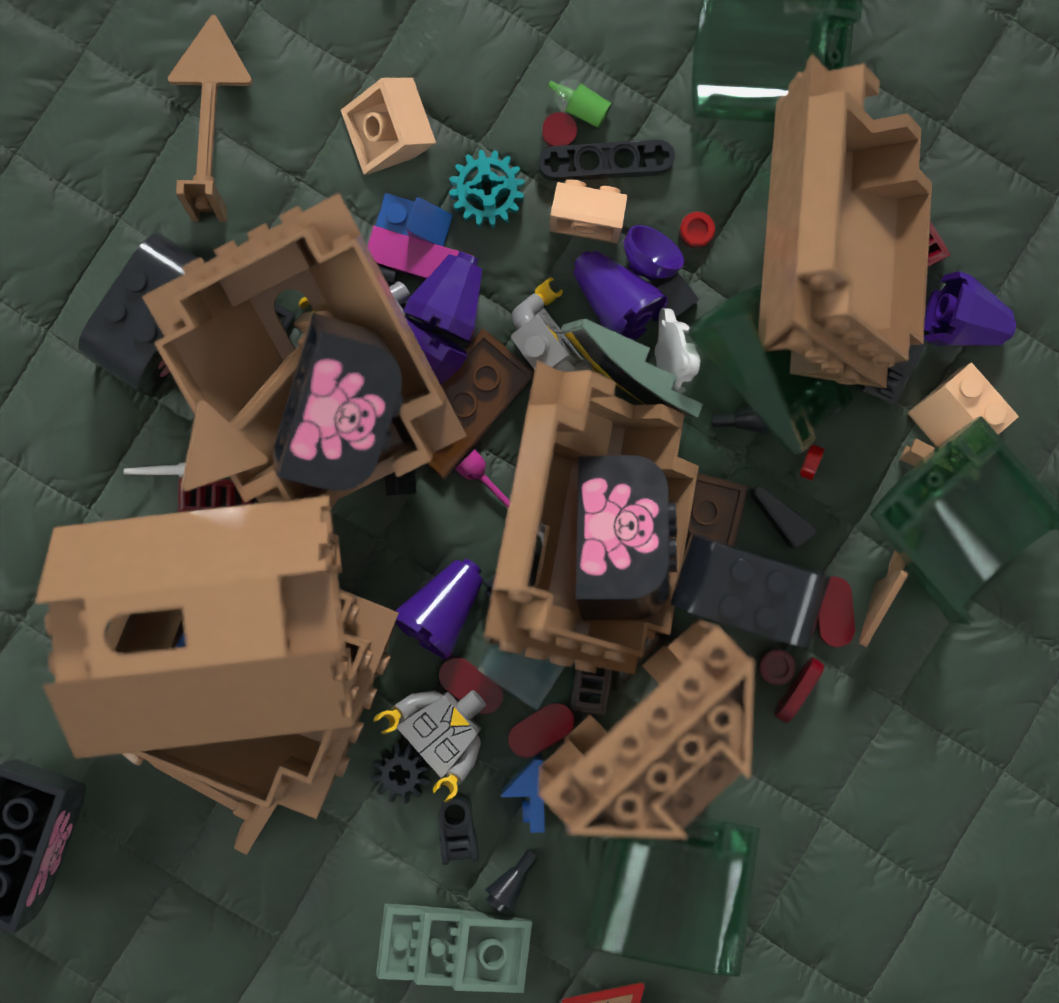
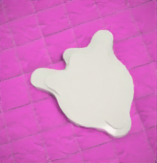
M663 308L659 313V337L655 346L657 368L676 376L672 390L682 394L686 391L684 387H681L682 382H690L698 374L700 357L696 351L695 344L686 343L684 333L691 332L690 327L683 322H678L673 310Z

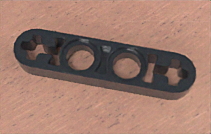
M665 140L552 146L546 148L539 157V170L545 179L554 182L656 176L665 174L671 169L675 159V152L671 144ZM639 150H644L643 157H652L655 150H661L662 156H668L660 166L656 165V160L646 159L643 163L644 167H638L640 161ZM627 151L631 153L634 159L632 166L625 169L618 167L614 162V156L618 152ZM586 153H592L597 156L599 165L594 170H585L579 164L580 157ZM568 154H574L573 166L575 171L569 172L570 164H564L559 166L557 172H552L551 167L545 166L544 163H549L552 156H557L558 162H569Z

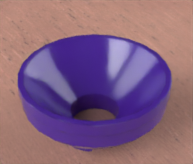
M635 225L628 231L624 239V250L630 263L629 268L636 275L643 276L648 280L673 277L683 267L684 258L681 251L673 241L661 232L644 225Z

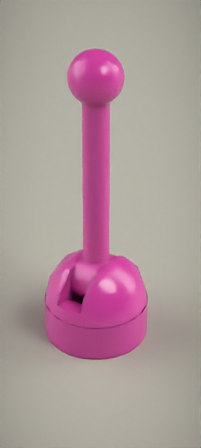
M473 450L455 470L467 480L474 481L480 479L509 509L510 500L485 475L486 463L483 457L476 450Z

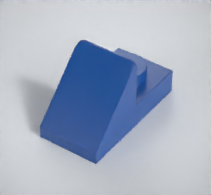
M385 193L375 226L444 247L453 215L419 197H416L414 202Z
M535 755L501 791V797L529 796V801H522L523 823L530 822V833L545 832L544 799L539 795L538 767L543 763V755Z

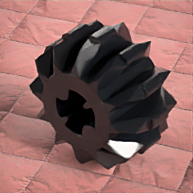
M395 742L392 747L393 754L388 749L383 748L380 751L383 760L375 759L372 762V767L382 772L373 774L371 781H383V784L377 789V793L381 795L387 789L390 790L391 793L388 801L391 803L395 801L398 793H401V799L404 804L409 803L410 792L419 798L423 794L419 785L428 786L431 779L422 775V773L429 772L432 767L428 763L419 764L423 760L420 753L415 757L411 755L414 749L411 743L407 745L405 752H402L400 743ZM398 765H401L403 770H409L410 772L405 780H401L400 775L393 774Z

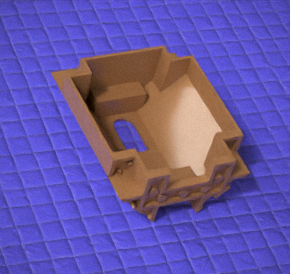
M812 54L807 60L805 71L803 73L798 72L789 84L787 95L785 97L781 96L776 102L757 352L790 349V374L834 380L845 385L860 384L887 389L888 367H893L895 362L908 361L910 345H920L924 342L932 182L919 169L921 128L908 113L873 120L864 110L865 97L879 95V80L865 64L828 71Z
M340 193L302 212L300 206H297L279 216L282 221L281 224L269 229L267 223L247 232L249 241L239 246L236 245L234 240L214 250L216 258L204 263L202 257L186 264L181 267L185 273L184 275L142 296L164 335L162 339L154 344L194 414H196L198 402L203 400L230 423L295 350V346L275 310L276 298L281 292L289 289L303 293L314 312L326 310L331 315V318L360 325L376 332L385 341L400 368L402 385L399 395L403 397L401 410L397 418L392 417L388 429L391 431V440L387 452H381L374 472L364 483L353 489L334 491L277 477L272 449L292 386L293 376L244 432V436L268 458V462L230 476L244 502L255 497L258 503L262 504L329 496L330 508L332 509L338 499L393 472L399 477L431 461L434 452L467 436Z
M537 360L485 630V643L499 644L500 651L521 654L522 649L526 650L525 657L544 661L550 658V663L572 667V664L575 663L574 669L596 673L598 667L635 674L637 658L643 657L645 640L654 639L655 633L670 635L675 606L671 605L670 602L684 556L699 468L698 465L677 457L684 414L663 404L633 405L613 396L616 382L593 371L561 372ZM632 455L644 457L654 462L662 470L668 484L669 503H676L677 537L673 538L677 540L678 570L677 572H670L669 596L659 611L644 619L582 620L576 601L578 456ZM541 523L546 525L537 578L534 586L529 587L527 586L538 525Z
M329 496L54 527L35 603L49 604V612L45 616V627L47 634L52 636L53 651L50 652L48 661L50 672L52 675H55L56 683L45 684L43 687L75 759L353 727L349 688L354 686L350 648L345 649L337 575L342 573L339 537L333 534ZM183 607L187 648L124 655L116 653L109 647L106 628L114 617L121 614Z
M339 589L345 649L350 648L354 686L349 688L353 727L129 753L269 809L274 803L317 819L336 776L342 778L350 761V757L346 755L351 744H356L364 723L358 720L363 708L368 710L371 708L378 690L372 687L374 680L379 675H384L391 655L386 654L399 613ZM180 607L118 615L111 620L108 627V645L116 653L124 655L179 649L176 646L182 633H185L183 609Z
M696 619L671 643L666 641L641 664L660 686L609 733L589 713L564 737L565 742L538 767L539 795L567 824L568 834L688 838L683 828L739 775L744 773L750 780L753 659L745 656L718 626Z

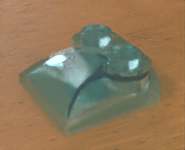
M493 644L483 655L481 663L476 670L520 701L538 710L565 666L550 663V658L544 661L525 657L526 650L522 649L521 654L500 651L499 644Z

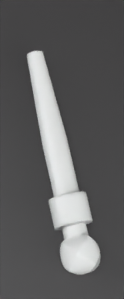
M185 463L124 468L123 472L124 475H179V477H183Z

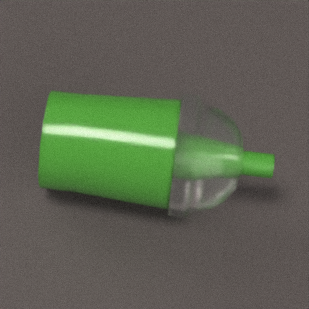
M565 79L559 85L553 81H550L548 87L555 91L554 101L560 108V111L567 112L600 128L611 109V102L583 85L582 81L578 79Z

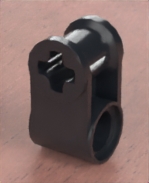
M457 792L450 801L444 802L450 795L448 794L443 799L439 810L442 864L448 865L450 861L472 859L473 862H478V841L476 829H474L471 801L466 795ZM453 804L460 805L465 810V815L462 818L453 819L448 816L446 808Z

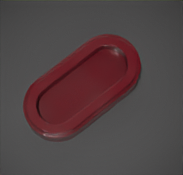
M829 576L831 578L817 619V629L819 637L824 643L833 647H842L850 643L855 635L852 590L848 582L843 578Z
M453 657L441 666L439 671L441 685L459 700L465 697L471 690H474L486 703V707L479 712L480 714L493 713L500 707L503 700V690L500 684L471 662L462 657Z
M811 657L803 665L777 705L774 712L776 718L784 723H788L794 718L824 671V664Z
M552 702L517 722L511 728L508 736L511 750L518 756L531 757L567 736L574 725L572 711L563 703Z

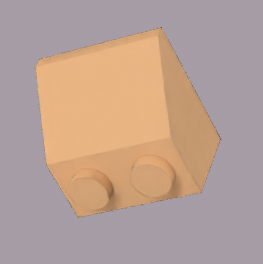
M381 78L341 109L363 175L414 159L436 144L413 78Z
M566 180L565 183L558 182L550 214V232L618 244L627 195L620 194V189L611 186H601L600 190L588 188L586 183L578 180Z
M972 362L956 370L907 413L939 450L960 460H964L993 440L1019 417Z

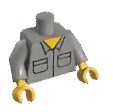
M547 279L535 289V294H531L513 310L511 319L516 330L511 335L512 340L534 369H536L538 360L561 372L593 371L601 375L602 373L593 365L581 358L545 308H543L544 305H549L563 293L562 289L554 293L549 286V283L554 279Z
M433 690L413 693L394 705L391 711L386 710L377 714L374 717V722L382 717H386L389 720V727L382 731V734H387L398 728L442 778L434 785L433 793L441 785L449 788L450 795L444 801L448 802L456 795L457 785L464 781L475 766L481 746L480 738L477 735L481 727L473 717L486 707V703L474 690H471L460 701L450 692L441 694Z

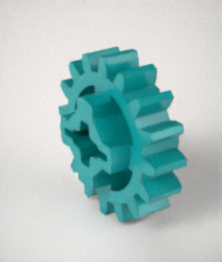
M479 150V159L474 160L468 154L466 155L467 165L465 167L456 164L455 169L459 177H450V184L457 188L449 191L450 199H459L453 205L456 212L465 210L463 215L465 222L470 221L474 217L476 218L478 228H481L484 221H489L491 228H495L496 219L500 218L505 224L509 222L507 215L509 211L513 214H518L519 208L515 201L524 202V194L517 190L525 187L524 179H516L520 174L519 166L509 168L511 157L506 156L500 161L498 160V151L494 150L491 157L488 158L483 150ZM490 168L499 170L505 176L499 177L494 172H492ZM478 170V173L474 177V179L472 181L466 182L468 177L473 172ZM483 184H490V195L484 194ZM510 194L507 201L501 207L496 208L500 199ZM477 202L484 207V211L474 208L469 203Z

